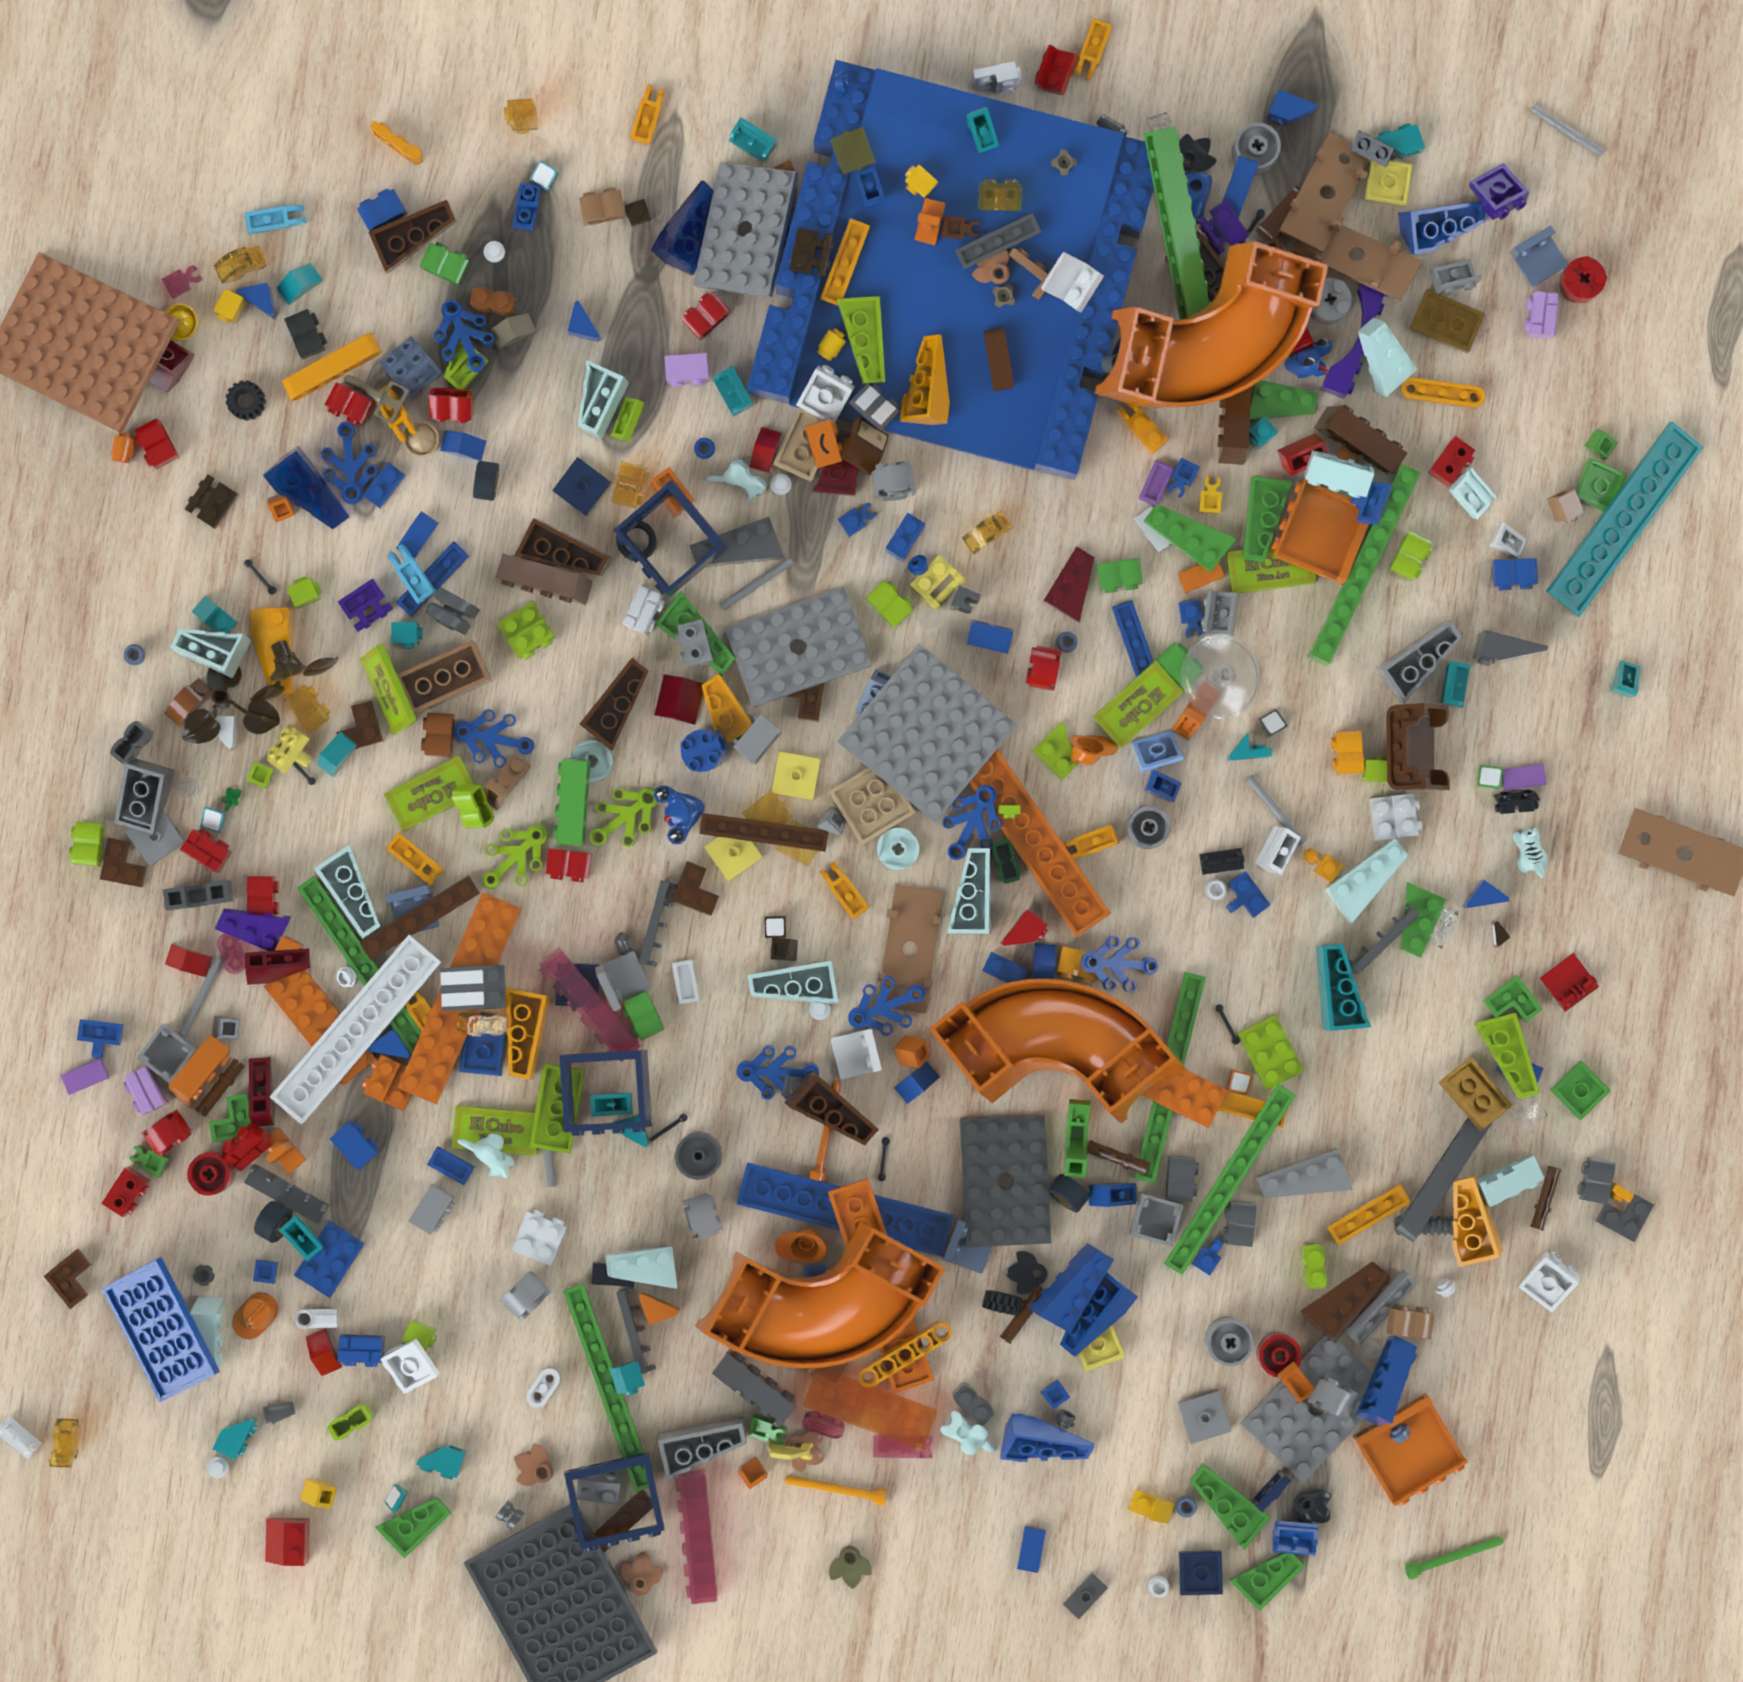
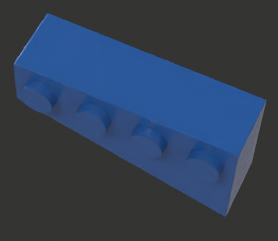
M1086 1243L1068 1263L1069 1266L1065 1271L1060 1272L1055 1277L1054 1283L1048 1289L1045 1288L1040 1293L1042 1296L1035 1303L1032 1302L1028 1308L1038 1316L1071 1333L1114 1259Z
M1395 1335L1387 1338L1356 1415L1378 1426L1392 1424L1410 1367L1417 1356V1353H1415L1417 1346Z

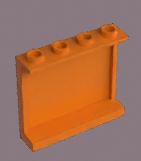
M1304 477L1302 481L1298 480L1294 492L1297 495L1295 500L1291 499L1286 510L1289 511L1287 519L1283 518L1279 530H1282L1280 537H1275L1271 547L1274 549L1272 556L1343 585L1348 578L1368 524H1362L1356 520L1360 510L1355 508L1356 504L1350 503L1352 498L1323 486L1312 485Z
M1426 1393L1396 1410L1392 1424L1379 1426L1373 1424L1352 1436L1394 1506H1402L1408 1503L1411 1496L1425 1493L1428 1490V1486L1433 1483L1439 1484L1447 1479L1446 1476L1448 1474L1460 1472L1465 1468L1464 1465L1468 1463L1433 1406L1432 1400ZM1399 1423H1406L1409 1427L1410 1436L1401 1443L1393 1441L1389 1437L1391 1428Z

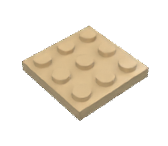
M870 768L864 769L829 791L861 846L916 813L905 797Z

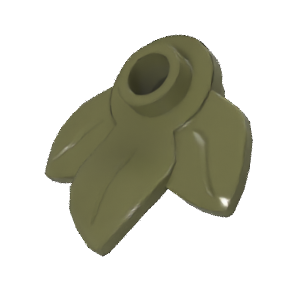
M846 1546L840 1551L839 1558L832 1561L829 1576L831 1580L842 1577L845 1583L851 1589H854L859 1583L861 1575H871L872 1568L869 1560L860 1556V1552L856 1547ZM852 1553L854 1558L848 1560L846 1554Z

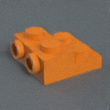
M382 1054L380 1058L376 1057L371 1066L374 1069L371 1077L367 1076L363 1082L362 1088H365L363 1093L404 1111L411 1094L398 1089V1085L407 1065L385 1054Z

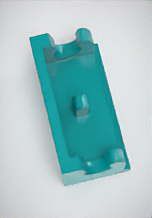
M741 117L729 135V142L762 163L766 162L777 145L775 138Z
M733 366L714 376L713 381L733 417L753 406V402Z
M1455 661L1447 662L1440 704L1464 707L1470 664Z

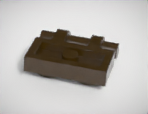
M797 228L790 271L811 275L812 267H817V275L825 277L826 271L830 266L828 261L830 250H833L834 245L832 242L833 234L825 233L824 240L820 241L817 240L819 231ZM816 248L822 249L820 259H814Z
M207 474L205 479L199 482V488L193 497L190 496L187 500L189 503L185 510L192 514L196 507L199 508L200 512L196 517L216 529L239 494L219 482L216 488H213L210 485L215 478ZM208 491L211 495L206 503L203 504L200 500Z

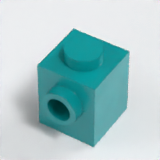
M1264 416L1249 429V442L1260 450L1277 435L1278 431Z
M391 622V644L401 645V649H414V645H420V640H423V628L419 627V623Z
M638 1361L629 1362L610 1369L617 1394L626 1393V1396L638 1393V1388L645 1386Z

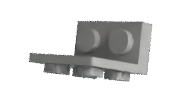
M634 951L595 967L596 975L613 1012L621 1009L620 1002L651 988Z

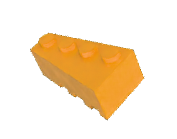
M506 987L509 1076L534 1080L551 996Z

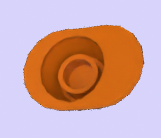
M1074 735L1070 739L1073 745L1071 760L1076 763L1093 765L1101 756L1114 755L1118 751L1117 744L1104 736Z
M802 1229L798 1232H789L781 1235L776 1240L775 1250L785 1260L817 1262L825 1256L826 1245L817 1232L811 1229Z
M260 1292L250 1296L233 1316L232 1325L236 1334L243 1339H254L261 1335L277 1316V1302L267 1293Z

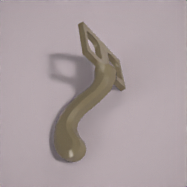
M346 375L344 378L346 383L367 393L376 400L378 406L373 413L375 416L393 424L409 392L408 389L390 380L387 388L379 391L351 375ZM392 385H396L404 390L401 400H395L388 395ZM382 404L394 408L395 411L391 419H386L379 415L378 412Z

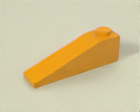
M942 335L924 336L916 358V363L918 364L916 371L909 378L911 385L908 394L904 393L902 399L900 421L926 425L947 424L950 402Z
M289 608L249 610L250 634L267 685H274L276 682L270 679V676L276 670L275 656L271 646L278 641L286 640L291 652H293L292 610ZM293 676L281 681L280 686H284L285 690L280 695H293Z
M1475 1176L1454 1181L1453 1250L1459 1267L1499 1258L1503 1252L1502 1243Z

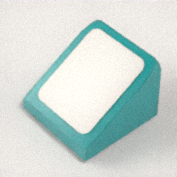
M540 160L530 181L548 192L559 173Z
M204 807L200 827L221 834L227 813Z
M397 1484L393 1485L385 1499V1504L393 1513L398 1511L408 1491Z

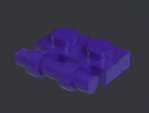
M1228 199L1209 210L1212 219L1207 221L1204 215L1196 219L1200 225L1199 229L1202 233L1206 234L1210 241L1209 245L1212 249H1215L1218 255L1225 251L1222 243L1226 240L1230 246H1233L1249 237L1248 232ZM1216 224L1222 232V235L1218 237L1212 229Z
M373 578L338 601L349 620L356 616L359 618L360 621L353 625L357 632L364 628H369L372 626L371 623L380 617L383 619L393 609L389 602L383 606L379 603L385 595ZM373 605L376 611L366 617L363 611Z

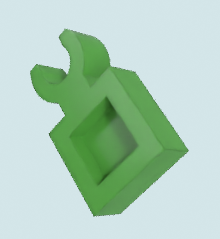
M134 1146V1149L139 1152V1157L133 1155L129 1159L133 1162H142L140 1167L142 1170L156 1177H162L170 1158L166 1155L160 1157L152 1149H148L146 1152L143 1146Z
M754 1414L748 1436L765 1442H769L773 1438L776 1443L783 1444L786 1438L781 1437L779 1433L785 1434L788 1428L783 1425L776 1427L774 1426L775 1420Z

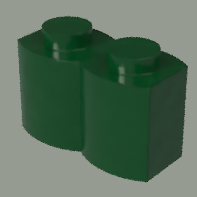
M1008 839L993 843L992 853L994 859L999 864L998 874L1004 884L1020 880V869L1014 860L1012 843Z

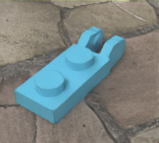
M285 205L245 212L248 234L253 235L306 224V218L299 217L289 220L288 213L293 214L304 211V205L288 207Z
M401 544L398 546V549L406 561L401 564L397 555L392 551L387 556L416 603L421 604L435 594L436 590L405 545Z

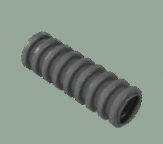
M1400 1216L1395 1218V1227L1401 1219ZM1431 1216L1420 1234L1427 1235V1233H1430V1235H1434L1436 1233L1441 1235L1443 1233V1235H1447V1233H1450V1235H1453L1454 1217L1450 1216V1218H1447V1216L1441 1218L1437 1216L1434 1218Z

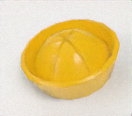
M175 304L165 311V313L180 320L171 339L185 340L195 333L198 326V318L195 311L189 306Z

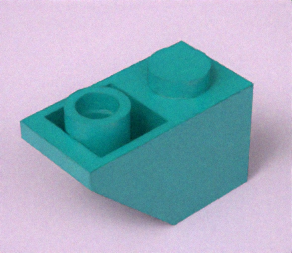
M1410 123L1398 127L1399 130L1393 132L1385 130L1380 132L1376 138L1394 147L1396 156L1401 159L1420 154L1425 149L1418 124L1411 126Z
M252 1417L223 1428L212 1450L233 1460H236L239 1456L243 1457L249 1446L246 1444L249 1436L253 1437L258 1426L255 1425L257 1418Z
M446 1444L420 1457L416 1465L421 1466L420 1469L425 1472H440V1476L447 1479L457 1478L467 1450Z

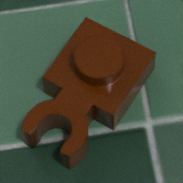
M943 216L941 237L963 239L964 233H966L969 237L976 238L979 234H973L971 227L973 225L978 226L980 223L970 221L965 224V218Z

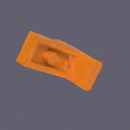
M925 198L922 212L919 213V224L914 240L931 245L936 244L946 203Z
M1202 682L1181 716L1173 725L1172 730L1190 740L1202 725L1220 692Z
M280 1127L270 1134L271 1146L267 1150L269 1154L265 1157L270 1164L278 1161L287 1173L290 1174L306 1161L305 1157Z

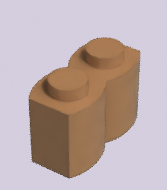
M607 188L604 190V193L595 194V192H587L583 194V197L579 198L585 226L626 218L621 190Z
M1396 1304V1308L1389 1307L1386 1333L1395 1336L1432 1339L1435 1314L1428 1312L1429 1308L1416 1307V1310H1409V1306Z

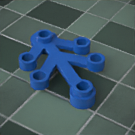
M448 300L442 305L441 312L444 318L439 329L434 332V340L439 344L444 343L447 340L446 331L451 322H453L455 329L447 347L442 350V358L445 361H452L455 358L456 346L459 340H461L468 355V368L473 372H480L484 369L485 360L481 354L475 352L469 337L480 340L485 347H491L494 344V336L489 332L484 333L476 330L483 329L486 326V318L483 315H475L462 310L459 302ZM450 309H454L456 312L449 313L448 311ZM461 319L473 322L476 329L463 325ZM477 320H482L483 323H482V324H477L476 321H477ZM438 334H443L444 337H443V338H438L437 335H438ZM491 338V341L486 342L484 341V339ZM446 352H451L452 355H451V356H446L445 353H446ZM473 363H479L480 366L474 367Z
M342 422L339 424L337 432L343 438L345 463L328 447L321 451V456L346 474L347 484L338 478L336 472L330 468L324 470L323 477L326 481L332 482L341 489L343 500L353 505L362 500L363 487L371 478H375L379 473L378 468L370 464L365 468V473L357 482L355 479L357 471L369 457L376 455L377 449L373 444H366L363 447L362 453L354 461L352 437L355 435V428L349 422ZM350 428V434L344 435V429ZM368 447H373L374 449L371 454L366 452ZM326 451H331L332 453L329 458L324 456ZM370 468H375L373 475L368 473ZM328 472H333L331 479L326 477ZM352 490L356 491L354 498L349 497V493Z
M491 709L484 710L482 715L472 722L461 721L453 728L454 737L456 740L467 744L476 763H483L486 760V754L479 750L474 739L483 741L494 759V765L498 768H502L507 760L500 754L494 743L518 748L519 752L525 755L532 753L535 748L533 740L528 737L518 740L496 735L505 728L516 724V718L512 714H506L503 720L484 732L475 729L485 722L494 721L496 715ZM492 712L493 717L489 720L486 719L485 714ZM507 717H513L512 724L506 723ZM461 728L467 729L466 735L462 736L460 734ZM523 742L529 743L528 749L524 750L522 748ZM478 753L483 754V759L481 761L476 760V755ZM503 758L504 763L500 766L497 765L496 760Z
M982 785L977 789L975 795L965 798L957 797L952 803V807L955 810H961L965 805L977 803L973 811L954 817L946 816L942 820V824L946 829H951L956 824L968 821L957 843L951 844L948 848V855L951 859L959 860L965 856V845L975 826L980 838V847L990 848L993 845V840L988 836L982 818L983 810L986 808L990 819L989 828L991 830H999L1003 823L997 817L993 804L997 799V792L991 785ZM985 791L990 793L989 799L984 798L983 794ZM957 800H960L962 802V806L960 808L957 807L955 804ZM948 818L953 822L951 826L946 824ZM993 820L998 821L999 826L997 828L993 827ZM983 839H988V846L983 845ZM956 847L961 849L960 855L955 853Z
M1117 936L1107 937L1106 942L1097 951H1088L1082 955L1080 961L1082 969L1086 972H1094L1103 983V988L1107 991H1114L1117 988V982L1115 979L1108 978L1101 967H1108L1122 984L1123 990L1130 993L1136 990L1137 984L1134 980H1129L1121 968L1139 969L1144 974L1150 975L1158 970V962L1154 958L1145 957L1141 961L1121 960L1131 950L1139 948L1140 941L1136 937H1129L1125 944L1109 959L1102 957L1111 948L1116 949L1120 946V939ZM1113 938L1116 941L1114 946L1111 945V939ZM1132 940L1135 941L1134 947H1131L1130 942ZM1091 958L1094 959V964L1092 966L1089 964V960ZM1150 962L1153 963V968L1151 970L1148 968ZM1109 981L1112 982V987L1110 989L1107 986ZM1129 982H1131L1132 988L1130 990L1127 988V984Z
M886 976L882 980L883 987L876 1005L867 1009L870 998L876 993L875 986L867 984L863 988V997L859 1007L853 1008L850 1011L848 1021L855 1028L869 1026L879 1030L883 1036H889L893 1032V1026L888 1022L881 1023L871 1017L881 1015L898 1022L902 1028H909L912 1024V1017L907 1014H899L890 1009L909 1001H922L926 995V990L922 985L914 984L910 987L908 993L886 1001L890 990L895 985V979L892 976ZM890 979L892 985L887 986L885 980ZM866 988H872L873 993L867 994ZM913 991H919L920 997H914ZM861 1015L862 1021H856L855 1016ZM907 1018L910 1023L905 1025L902 1023V1019ZM888 1026L890 1032L885 1033L883 1027Z
M766 1045L763 1047L762 1052L752 1061L746 1060L739 1063L736 1070L738 1078L745 1082L751 1081L761 1091L762 1097L766 1100L773 1098L774 1089L769 1085L767 1086L759 1076H767L781 1091L783 1090L784 1081L780 1077L790 1075L804 1077L805 1079L808 1076L807 1072L812 1070L819 1076V1067L814 1063H807L803 1068H780L787 1060H792L796 1056V1048L791 1045L786 1046L784 1052L770 1065L759 1067L766 1059H772L775 1055V1048L772 1045ZM770 1049L773 1053L771 1055H767L765 1053V1050ZM792 1050L794 1054L789 1056L786 1054V1051ZM749 1069L751 1073L746 1075L743 1073V1070ZM765 1090H770V1091L772 1092V1094H771V1095H765V1094H764V1091H765Z

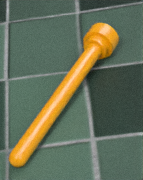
M793 1476L785 1478V1483L788 1485L871 1499L872 1502L880 1506L885 1504L887 1489L878 1488V1490L870 1491Z

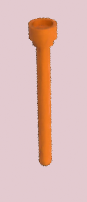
M834 1080L832 1088L839 1093L841 1082ZM825 1125L821 1136L816 1166H813V1170H810L809 1179L825 1182L827 1176L824 1164L832 1128Z

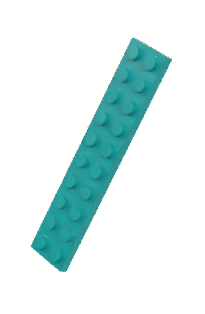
M1669 422L1546 592L1576 617H1580L1704 447L1677 424Z

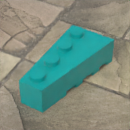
M1343 944L1316 946L1323 1031L1371 1027Z

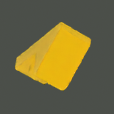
M1135 1489L1128 1510L1149 1517L1151 1521L1169 1524L1175 1503Z

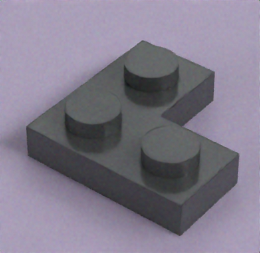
M1634 1194L1624 1212L1610 1204H1604L1595 1221L1635 1242L1654 1204Z

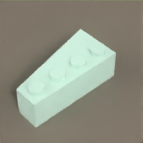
M1396 838L1392 839L1324 888L1348 923L1354 922L1408 857V854Z
M350 845L314 868L363 940L381 929Z
M968 848L947 933L991 934L992 849Z
M832 961L747 975L752 998L839 1004Z

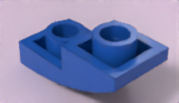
M520 183L516 200L517 206L512 223L513 228L534 231L541 186Z
M421 511L396 549L399 550L398 546L401 544L405 545L411 556L415 559L439 523Z

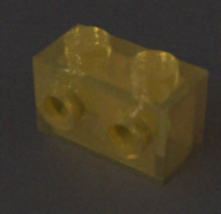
M533 98L507 100L508 107H504V117L507 125L511 126L512 131H516L518 134H525L529 130H538L537 108Z
M984 179V183H979L978 210L1021 211L1022 184H1018V180H1005V184H996L994 179Z

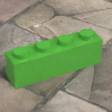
M566 757L562 759V762H559L558 775H561V781L557 784L556 795L559 796V804H556L555 817H558V825L554 827V838H557L556 844L574 846L585 844L590 759Z

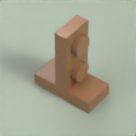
M1013 248L1009 256L1042 281L1032 294L1033 297L1039 300L1045 293L1041 287L1050 272L1048 274L1044 272L1047 268L1040 262L1036 261L1033 263L1028 259L1030 255L1022 248L1018 250Z
M514 753L493 779L490 778L485 784L484 790L487 803L498 811L503 805L504 799L529 771L531 765Z

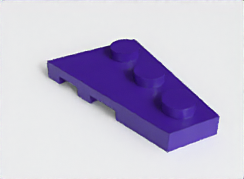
M224 908L215 929L264 950L276 951L275 948L283 936L291 916L283 915V917H276L269 913L259 915L251 914L250 911Z

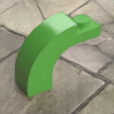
M1069 1099L1065 1132L1064 1176L1086 1178L1090 1100Z

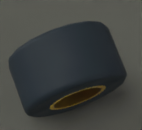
M478 461L473 486L474 498L494 501L499 477L498 463Z
M1059 1174L1048 1188L1049 1193L1056 1201L1076 1213L1081 1210L1090 1198L1086 1189L1069 1176H1064V1174Z
M277 1201L269 1202L258 1215L254 1232L271 1243L277 1242L283 1237L279 1228L293 1217L292 1210Z

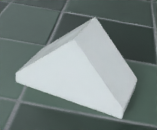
M1501 523L1496 527L1488 546L1519 559L1527 539L1507 524Z
M217 716L215 720L221 726L217 736L228 749L234 750L237 745L238 718L234 716Z

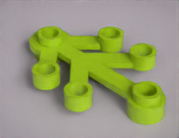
M646 787L640 792H630L616 788L612 793L613 798L616 801H622L623 799L637 801L631 807L607 804L604 801L598 802L596 804V811L598 813H616L620 815L603 829H594L590 833L591 843L596 846L605 844L607 836L626 822L625 836L622 838V843L626 847H632L635 844L633 834L636 813L642 808V822L638 828L642 834L650 833L652 829L650 824L651 809L658 804L654 797L655 789ZM616 791H622L623 796L620 799L615 797ZM651 794L653 797L652 801L646 802L645 796ZM600 804L606 805L605 811H599L598 807ZM648 824L649 830L644 832L641 830V826ZM598 833L603 836V839L599 842L595 840V835ZM626 837L632 838L630 845L625 844Z
M533 825L527 831H512L506 828L500 832V837L503 841L526 839L520 846H497L492 843L486 845L485 853L488 856L511 854L494 872L490 871L484 875L483 883L486 887H498L501 882L500 877L516 861L517 875L515 883L518 886H525L528 883L526 876V852L532 846L533 860L530 862V868L536 872L543 868L541 845L546 842L548 833L541 825ZM505 831L510 832L511 836L509 839L503 837ZM535 831L540 832L541 836L539 839L533 838ZM490 846L495 847V852L493 854H490L488 852V848ZM535 861H538L540 863L539 869L533 868V863ZM489 876H494L495 882L493 884L488 883L487 879ZM519 876H523L525 878V882L523 884L518 883L517 880Z

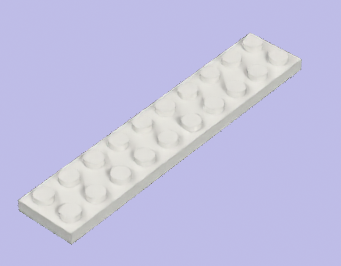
M408 935L273 1092L270 1098L303 1125L442 962L415 938Z

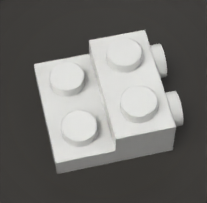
M1015 61L973 70L972 75L973 89L979 88L982 91L990 89L991 85H994L996 93L1001 92V94L1013 92V89L1021 85L1022 80L1020 67L1016 68Z
M818 365L796 405L822 420L829 419L833 423L838 419L855 386L852 385L853 381L847 376L842 375L840 378L833 374L834 370L827 365L821 367Z
M1414 793L1369 799L1374 841L1419 836L1418 831H1422V822L1420 818L1417 819L1416 810H1419L1420 806L1418 797L1414 798Z
M537 1209L528 1210L512 1251L552 1266L568 1226L564 1225L565 1221L559 1218L552 1217L551 1220L544 1217L545 1213Z
M1545 1251L1532 1265L1529 1273L1519 1282L1518 1287L1552 1313L1579 1284L1580 1276H1578L1579 1272L1572 1265L1565 1266L1558 1254L1555 1252L1550 1254Z
M416 1338L406 1344L402 1343L388 1350L381 1358L385 1369L390 1372L396 1385L404 1394L432 1380L439 1374V1371Z

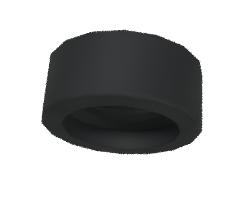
M641 521L634 528L642 529L648 534L649 544L642 552L648 558L656 549L657 538L651 526ZM616 539L617 547L621 554L633 561L628 554L630 551L625 546L622 547Z

